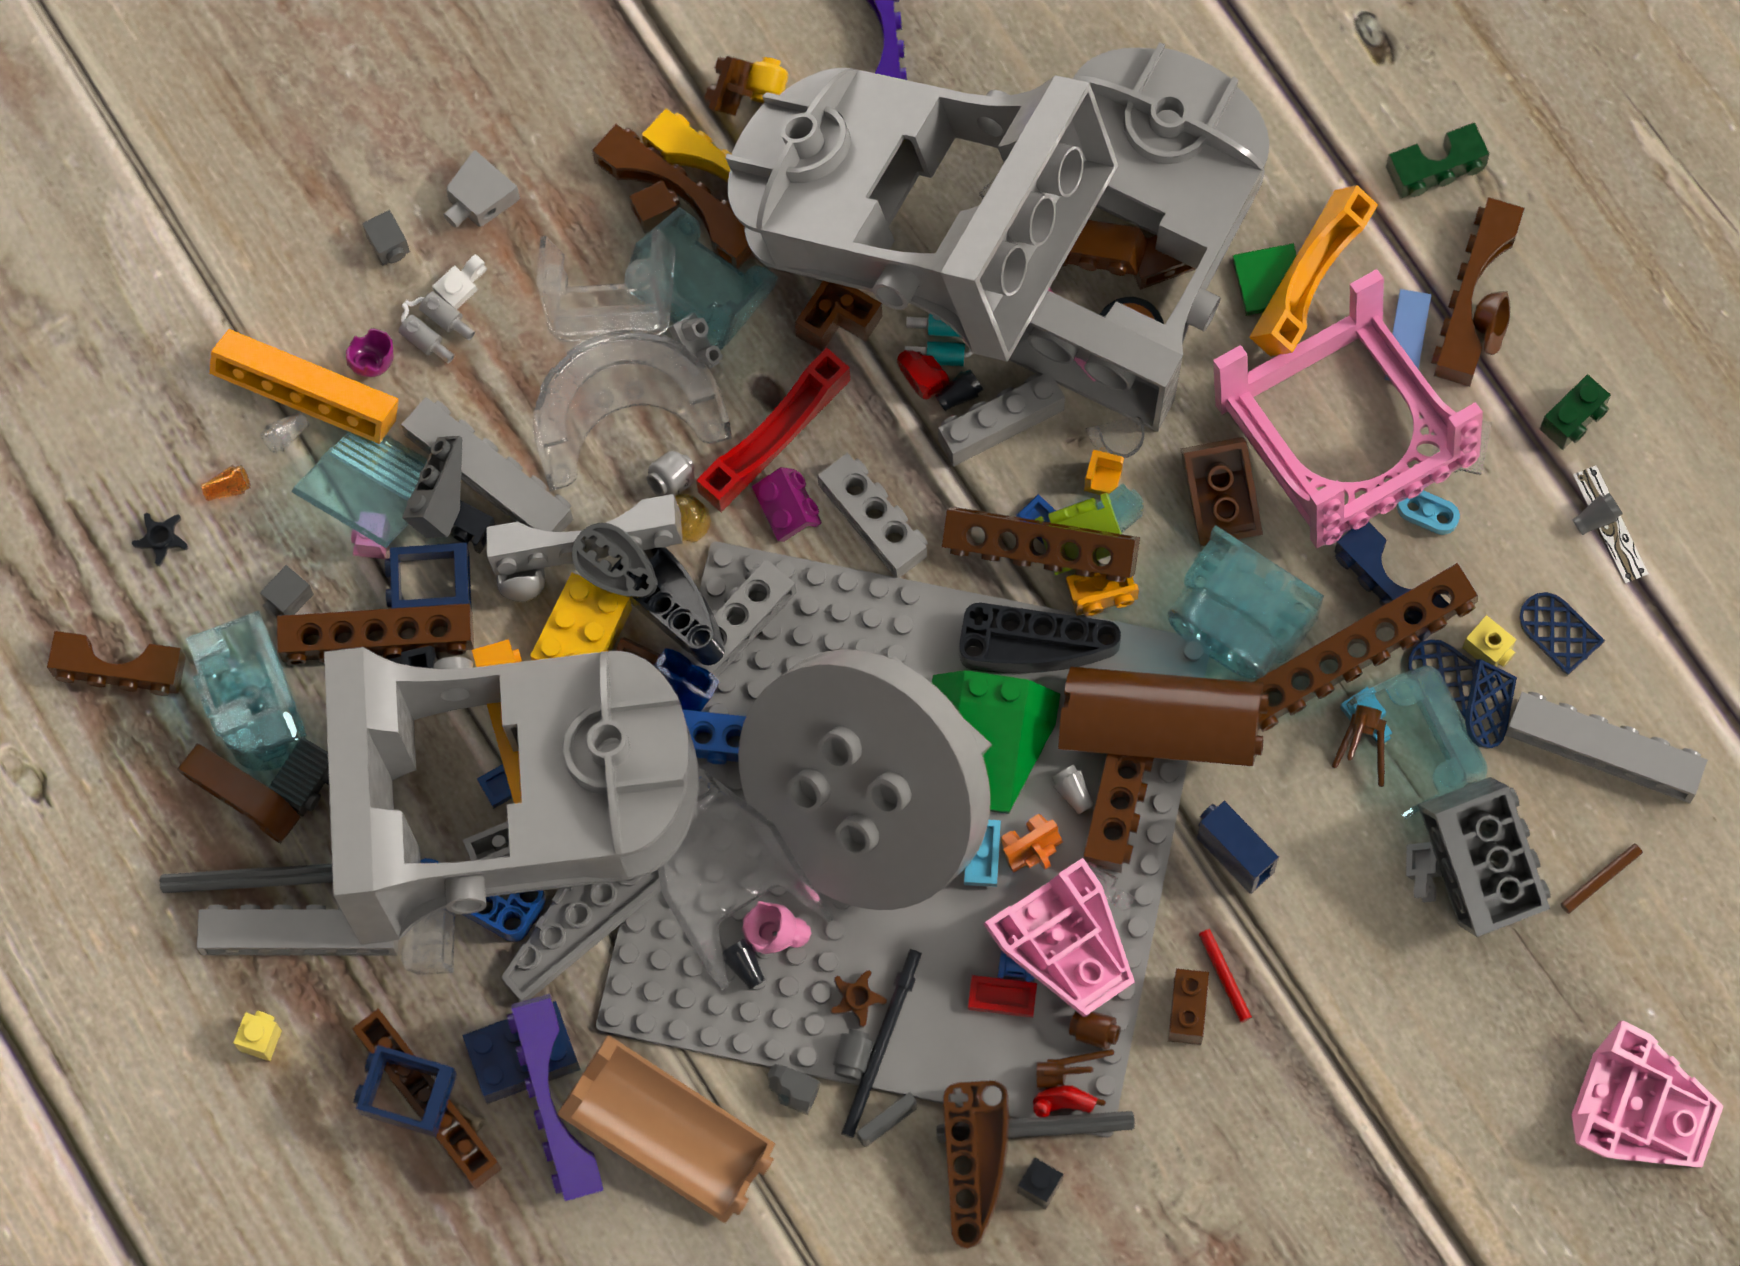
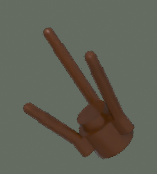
M1357 705L1355 714L1352 713L1350 725L1336 753L1332 767L1337 768L1351 738L1352 741L1347 754L1349 761L1354 757L1361 734L1373 736L1374 730H1376L1378 786L1383 787L1385 774L1384 731L1387 721L1380 719L1381 710Z
M1109 1049L1061 1059H1047V1062H1038L1036 1068L1037 1088L1047 1090L1059 1085H1065L1066 1075L1092 1073L1094 1070L1092 1066L1065 1067V1065L1112 1056L1115 1054V1051ZM1097 1099L1096 1105L1104 1106L1106 1104L1105 1100Z

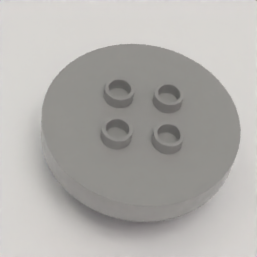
M850 649L832 650L813 655L797 663L768 685L756 698L748 711L740 736L739 772L750 813L766 842L782 862L804 882L835 900L848 905L873 910H895L919 904L943 889L969 865L982 844L988 826L990 789L982 756L992 744L961 716L950 700L922 675L907 667L896 656L888 658L876 653Z

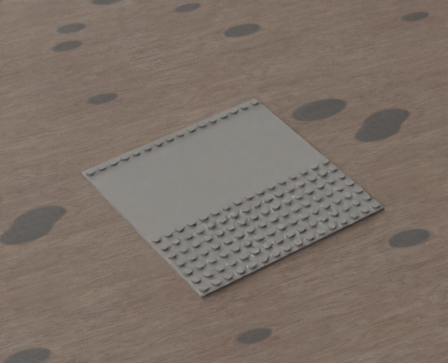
M722 542L711 543L699 590L712 611L716 610L718 612L725 604L724 599L734 587L739 589L747 580L745 577L749 570L755 564L761 565L766 559L795 582L796 594L712 685L682 661L675 690L682 710L747 716L756 698L774 680L804 659L832 650H861L880 654L888 658L896 656L907 667L916 671L931 683L932 677L935 674L962 670L1031 680L1061 694L1056 727L1049 736L1038 761H1036L1031 770L1028 780L1010 814L990 811L989 820H1001L1000 838L1009 831H1015L1022 838L1030 833L1026 826L1028 820L1040 814L1047 821L1051 819L1055 821L1063 843L1055 847L1057 852L1048 857L1051 866L1046 870L1038 863L1031 868H1028L1026 865L1013 873L1008 866L1000 840L997 887L964 885V869L943 889L919 904L895 910L860 908L845 904L819 892L792 872L776 855L759 831L750 813L741 785L739 762L727 761L726 764L719 765L709 763L705 758H697L699 770L697 818L692 819L683 842L675 854L665 863L676 878L619 925L596 1022L597 1030L607 1034L765 1067L779 1064L809 1076L859 1086L863 1073L860 1080L847 1079L834 1074L836 1066L833 1063L841 1034H848L849 1029L863 1031L868 1034L867 1039L873 1042V1049L895 990L893 983L896 975L902 971L910 949L922 953L914 974L916 981L912 992L907 993L872 1089L904 1096L910 1092L914 1098L944 1104V1092L951 1084L958 1082L997 1081L1008 1090L1009 1118L1038 1117L1033 1112V1099L1036 1094L1046 1089L1037 1088V1063L1047 1062V1059H1061L1104 1051L1105 1049L1076 1041L1075 1037L1069 1035L1070 1022L1076 1010L1036 978H1034V981H1031L1038 983L1033 1018L968 1010L972 975L993 978L998 976L1001 949L983 923L1007 907H1012L1084 856L1095 805L1078 815L1075 809L1053 787L1056 784L1052 777L1074 764L1077 771L1081 770L1091 800L1096 804L1107 753L1058 749L1061 709L1064 707V689L1069 669L1037 673H996L971 670L963 666L960 661L959 643L964 613L968 606L973 603L981 602L1076 616V613ZM754 592L749 598L754 602H760L765 599L766 595L763 592ZM733 615L729 618L728 622L732 625H739L743 623L745 618L741 615ZM1078 615V617L1111 621L1121 631L1120 648L1114 656L1080 667L1205 678L1211 643L1207 639L1098 617ZM975 617L974 624L982 625L983 618ZM1011 620L1004 622L1002 627L1005 630L1013 631L1019 625ZM1039 625L1034 629L1038 635H1047L1051 631L1045 625ZM1070 630L1066 633V636L1071 640H1078L1083 636L1078 630ZM1103 634L1098 638V641L1105 645L1115 641L1108 634ZM971 646L965 652L969 656L976 657L982 653V650L979 647ZM700 733L696 736L695 741L699 744H706L712 739V736L709 733ZM740 736L731 737L727 744L734 748L739 747ZM1154 758L1151 772H1144L1142 783H1147L1148 786L1144 803L1137 802L1135 813L1141 814L1137 834L1130 832L1128 844L1134 845L1130 864L1123 863L1121 873L1089 866L1102 884L1135 981L1132 985L1094 1010V1012L1115 1017L1117 1025L1121 1027L1117 1043L1115 1045L1111 1044L1107 1049H1113L1115 1054L1100 1059L1065 1065V1067H1093L1092 1073L1066 1075L1065 1085H1072L1096 1098L1105 1100L1106 1104L1104 1106L1095 1105L1091 1114L1118 1112L1188 764L1186 760ZM1129 767L1121 768L1118 771L1119 775L1125 779L1133 778L1136 775L1135 771ZM1115 798L1111 802L1112 806L1119 810L1125 809L1129 805L1123 798ZM1114 828L1107 829L1104 832V836L1109 840H1117L1122 836L1120 831ZM758 901L783 905L792 912L795 918L803 919L811 927L812 934L809 941L799 948L789 946L780 952L770 954L755 952L762 974L766 980L749 990L746 984L724 962L726 958L722 952L745 938L742 931L743 918L752 908L757 906ZM870 970L872 973L868 979L870 990L885 997L887 1003L885 1005L877 1003L869 1006L866 1026L861 1028L859 1026V1019L852 1011L842 1014H832L830 1012L832 1007L838 1006L843 998L834 983V978L840 976L844 982L854 984L864 972ZM1003 977V979L1025 981L1024 978L1019 977ZM989 1087L984 1092V1100L988 1105L994 1106L1001 1101L1002 1093L998 1087ZM961 1088L956 1089V1095H951V1102L957 1103L958 1107H963V1102L968 1101V1095L963 1094ZM1064 1108L1051 1111L1048 1117L1090 1113ZM1114 1131L1086 1134L1109 1138L1113 1135Z

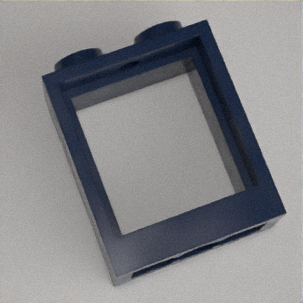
M467 543L390 547V558L385 559L386 578L391 577V589H386L387 608L470 604L472 609L470 552ZM454 558L456 597L402 600L400 562Z
M377 1045L375 1053H370L366 1060L364 1072L368 1074L364 1085L359 1084L354 1096V1104H357V1111L362 1116L437 1137L457 1077L455 1069ZM387 1062L436 1077L422 1121L372 1107Z

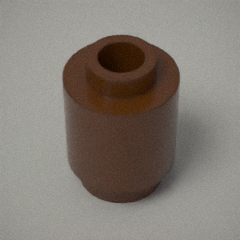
M1075 1011L1070 1022L1069 1035L1075 1037L1076 1041L1107 1050L1111 1044L1115 1045L1117 1043L1121 1027L1117 1025L1115 1017L1094 1011L1083 1017Z

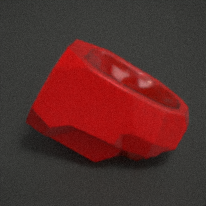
M904 350L898 355L897 365L916 394L922 399L928 400L943 390L949 383L948 375L933 356L922 355L919 351Z

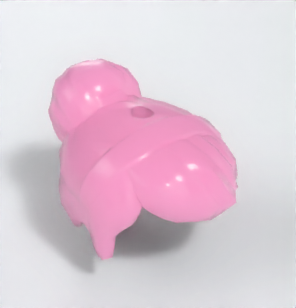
M758 901L757 906L752 908L743 918L742 931L748 945L752 944L754 952L762 954L780 952L789 946L793 948L802 947L809 941L812 934L811 927L803 919L795 918L792 912L783 905Z

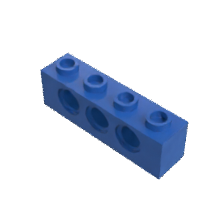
M682 710L697 758H705L709 763L719 765L726 764L727 761L739 762V747H731L727 744V741L733 736H741L746 716ZM705 732L712 736V739L706 744H699L695 741L696 736L700 733Z

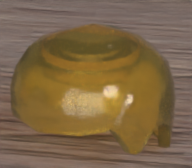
M678 494L675 496L681 513L682 541L695 543L709 530L711 523L709 510L697 497L689 494Z

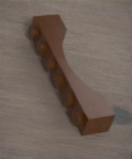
M615 124L592 150L594 163L617 180H634L651 184L663 180L668 190L673 188L677 196L694 209L704 223L711 240L713 252L736 270L752 254L746 239L745 226L734 215L730 203L724 199L720 201L711 195L710 189L700 181H697V183L687 177L688 174L681 166L676 163L673 165L663 159L664 156L657 148L651 145L649 147L640 142L639 136L630 128L624 130L618 124Z
M1489 197L1485 208L1479 206L1474 225L1479 226L1477 236L1470 234L1465 252L1471 254L1468 263H1461L1456 279L1462 281L1460 291L1453 289L1448 308L1454 309L1451 319L1444 318L1439 336L1445 337L1442 347L1436 345L1431 364L1437 365L1434 373L1435 377L1470 387L1482 350L1472 318L1474 288L1486 268L1501 254L1513 247L1524 207Z

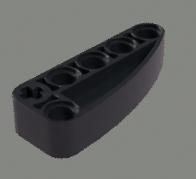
M666 547L643 550L652 564L657 579V588L649 597H630L631 604L701 664L707 666L716 664L724 656L725 649L720 629L706 599L682 564ZM621 559L611 568L612 572L614 569H623L624 565L621 564ZM631 572L629 573V576L637 583L635 588L637 591L640 588L648 589L647 575L642 578Z
M981 602L973 603L968 606L964 613L959 643L960 661L968 669L996 673H1037L1070 669V666L1080 667L1114 656L1120 648L1121 631L1115 623L1106 620ZM975 617L983 618L982 625L974 624ZM1011 620L1019 625L1013 631L1005 630L1002 627L1004 622ZM1039 625H1045L1051 631L1047 635H1038L1034 629ZM1070 630H1078L1083 636L1078 640H1071L1066 636V633ZM1103 634H1108L1115 641L1105 645L1100 643L1098 638ZM971 646H976L982 650V653L972 657L966 654L965 651Z

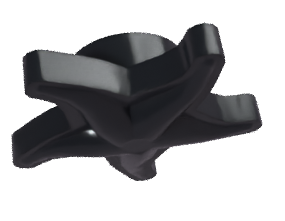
M145 513L144 521L147 533L140 540L132 541V545L135 548L153 549L156 554L155 564L157 566L162 565L168 549H188V545L179 536L174 534L176 524L181 521V517L178 514L162 523L152 520L151 515Z

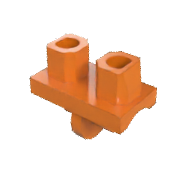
M1037 814L1026 823L1030 833L1020 838L1015 831H1009L1001 836L1000 840L1004 848L1003 851L1008 866L1013 873L1026 865L1028 868H1031L1039 863L1044 870L1051 866L1048 857L1057 852L1055 847L1063 843L1058 832V825L1053 819L1047 821L1043 816Z

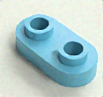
M1424 490L1415 498H1406L1397 503L1398 513L1403 519L1440 535L1453 532L1460 519L1459 510L1452 502ZM1415 503L1419 509L1412 511L1407 505ZM1445 516L1448 522L1442 524L1438 522L1437 517Z

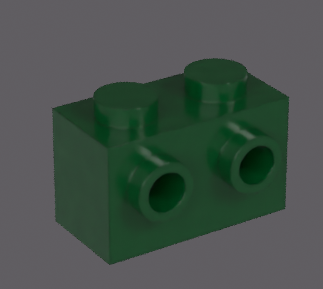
M1587 374L1544 416L1540 430L1562 450L1572 441L1577 443L1587 432L1588 429L1586 427L1593 420L1598 422L1608 412L1609 407H1607L1611 394Z

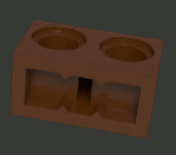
M1176 968L1169 1042L1201 1045L1204 1035L1209 972Z

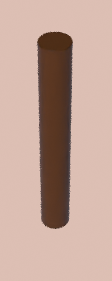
M1635 843L1564 900L1560 904L1563 910L1570 914L1643 853L1641 848Z

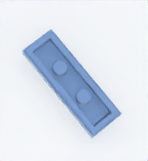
M1400 289L1392 334L1419 370L1431 294ZM1385 374L1384 380H1390Z

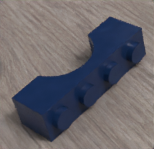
M1368 521L1362 528L1357 530L1352 528L1336 543L1334 552L1339 564L1347 570L1350 568L1358 576L1359 584L1367 592L1373 591L1379 597L1380 605L1384 606L1412 589L1397 585L1385 573L1382 565V553L1387 540ZM1437 595L1432 601L1433 605L1437 608H1445L1449 605L1441 595ZM1410 611L1405 615L1404 620L1408 624L1415 625L1422 620L1423 616L1418 611ZM1427 631L1418 638L1423 642L1432 634Z

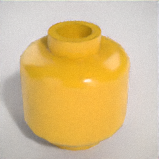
M763 57L762 62H753L746 88L754 91L753 96L750 97L751 100L764 104L762 96L766 92L780 95L785 91L789 73L780 66L781 61L774 58Z

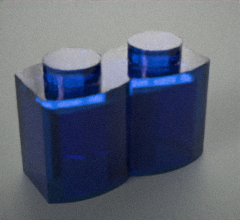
M664 648L653 663V666L662 673L675 694H677L682 710L702 711L720 683L717 677L703 667L692 665L684 655L673 649Z

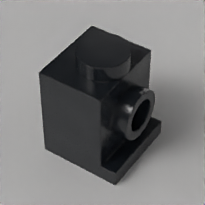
M460 500V511L451 529V535L461 543L468 544L469 541L472 542L475 551L481 554L487 544L486 527L495 526L496 524L492 516Z

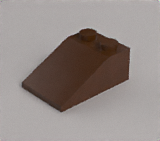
M1243 437L1181 448L1185 478L1200 547L1263 535L1247 441Z

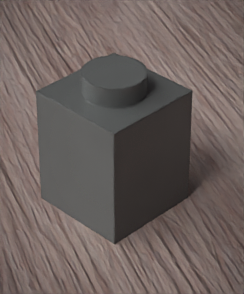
M390 210L362 223L366 237L382 266L387 263H396L410 252L407 240Z
M287 565L260 592L265 602L262 605L263 608L274 618H277L279 615H295L314 595L310 585Z

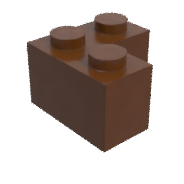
M823 280L795 321L796 336L821 351L825 349L839 327L866 342L883 317L882 303L857 288Z

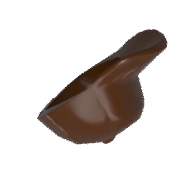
M1507 291L1490 293L1484 296L1476 305L1473 323L1477 331L1485 335L1483 350L1488 355L1498 353L1509 325L1511 306Z

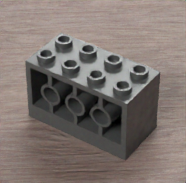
M1492 777L1418 804L1458 924L1476 937L1550 909L1547 900L1551 897L1548 885L1544 879L1540 880L1537 868L1540 867L1539 858L1535 850L1530 849L1527 837H1530L1529 828L1523 818L1520 819L1516 808L1520 805L1518 796L1513 787L1509 788L1508 785Z

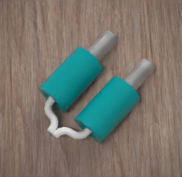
M930 313L928 318L907 317L906 328L927 329L928 335L960 337L950 326L941 320L934 319ZM927 341L926 347L905 346V350H914L921 355L933 356L939 365L964 367V357H969L973 354L971 349L965 352V343Z

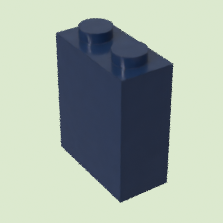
M1225 800L1218 806L1215 804L1210 805L1200 815L1202 820L1198 824L1197 839L1250 894L1274 874L1279 856Z

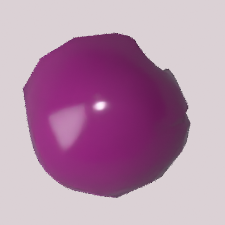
M370 328L363 337L354 336L345 352L347 366L356 375L361 377L382 375L388 370L394 360L392 338L385 331Z

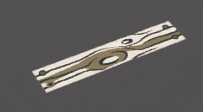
M1597 466L1573 474L1588 506L1600 494L1603 497L1609 493ZM1621 516L1616 518L1617 522L1603 526L1599 530L1624 582L1628 583L1648 575V572Z

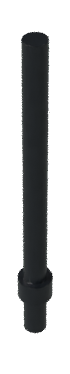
M909 950L902 971L896 975L893 986H895L894 993L870 1054L866 1071L863 1073L841 1132L846 1137L854 1138L908 992H912L916 981L914 974L922 955L919 951Z

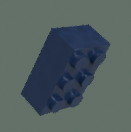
M556 1001L553 1002L559 1024V1032L552 1046L549 1059L548 1082L581 1070ZM508 1019L462 1035L487 1104L527 1090L525 1079L530 1077L527 1065H520L516 1047L521 1045L519 1034L511 1033Z

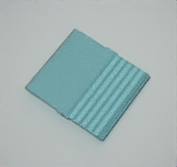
M348 432L334 447H331L324 453L321 460L294 486L292 493L384 548H387L409 525L402 519V516L407 507V501L419 480L420 472L424 469L428 459L387 434L378 444Z

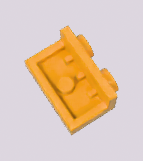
M1095 572L1094 577L1076 574L1067 576L1066 584L1076 616L1082 614L1094 616L1101 613L1104 608L1111 606L1124 608L1133 604L1139 595V588L1134 583L1133 576L1126 578L1125 582L1110 581L1106 579L1107 574Z

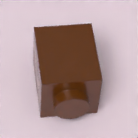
M663 180L629 196L631 209L644 233H648L678 218L677 206L680 205V201L674 189L668 190Z

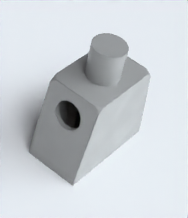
M474 150L447 186L448 199L453 205L443 216L455 228L467 217L477 226H484L520 199L518 187Z

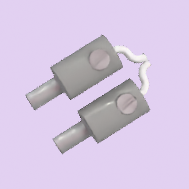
M430 292L425 297H419L412 302L406 300L402 304L404 313L401 316L402 324L399 327L398 333L426 355H431L434 352L447 363H450L455 356L441 345L442 337L413 314L407 317L409 313L408 306H415L421 302L419 310L448 333L456 330L467 340L474 336L475 331L461 321L463 314L436 293Z

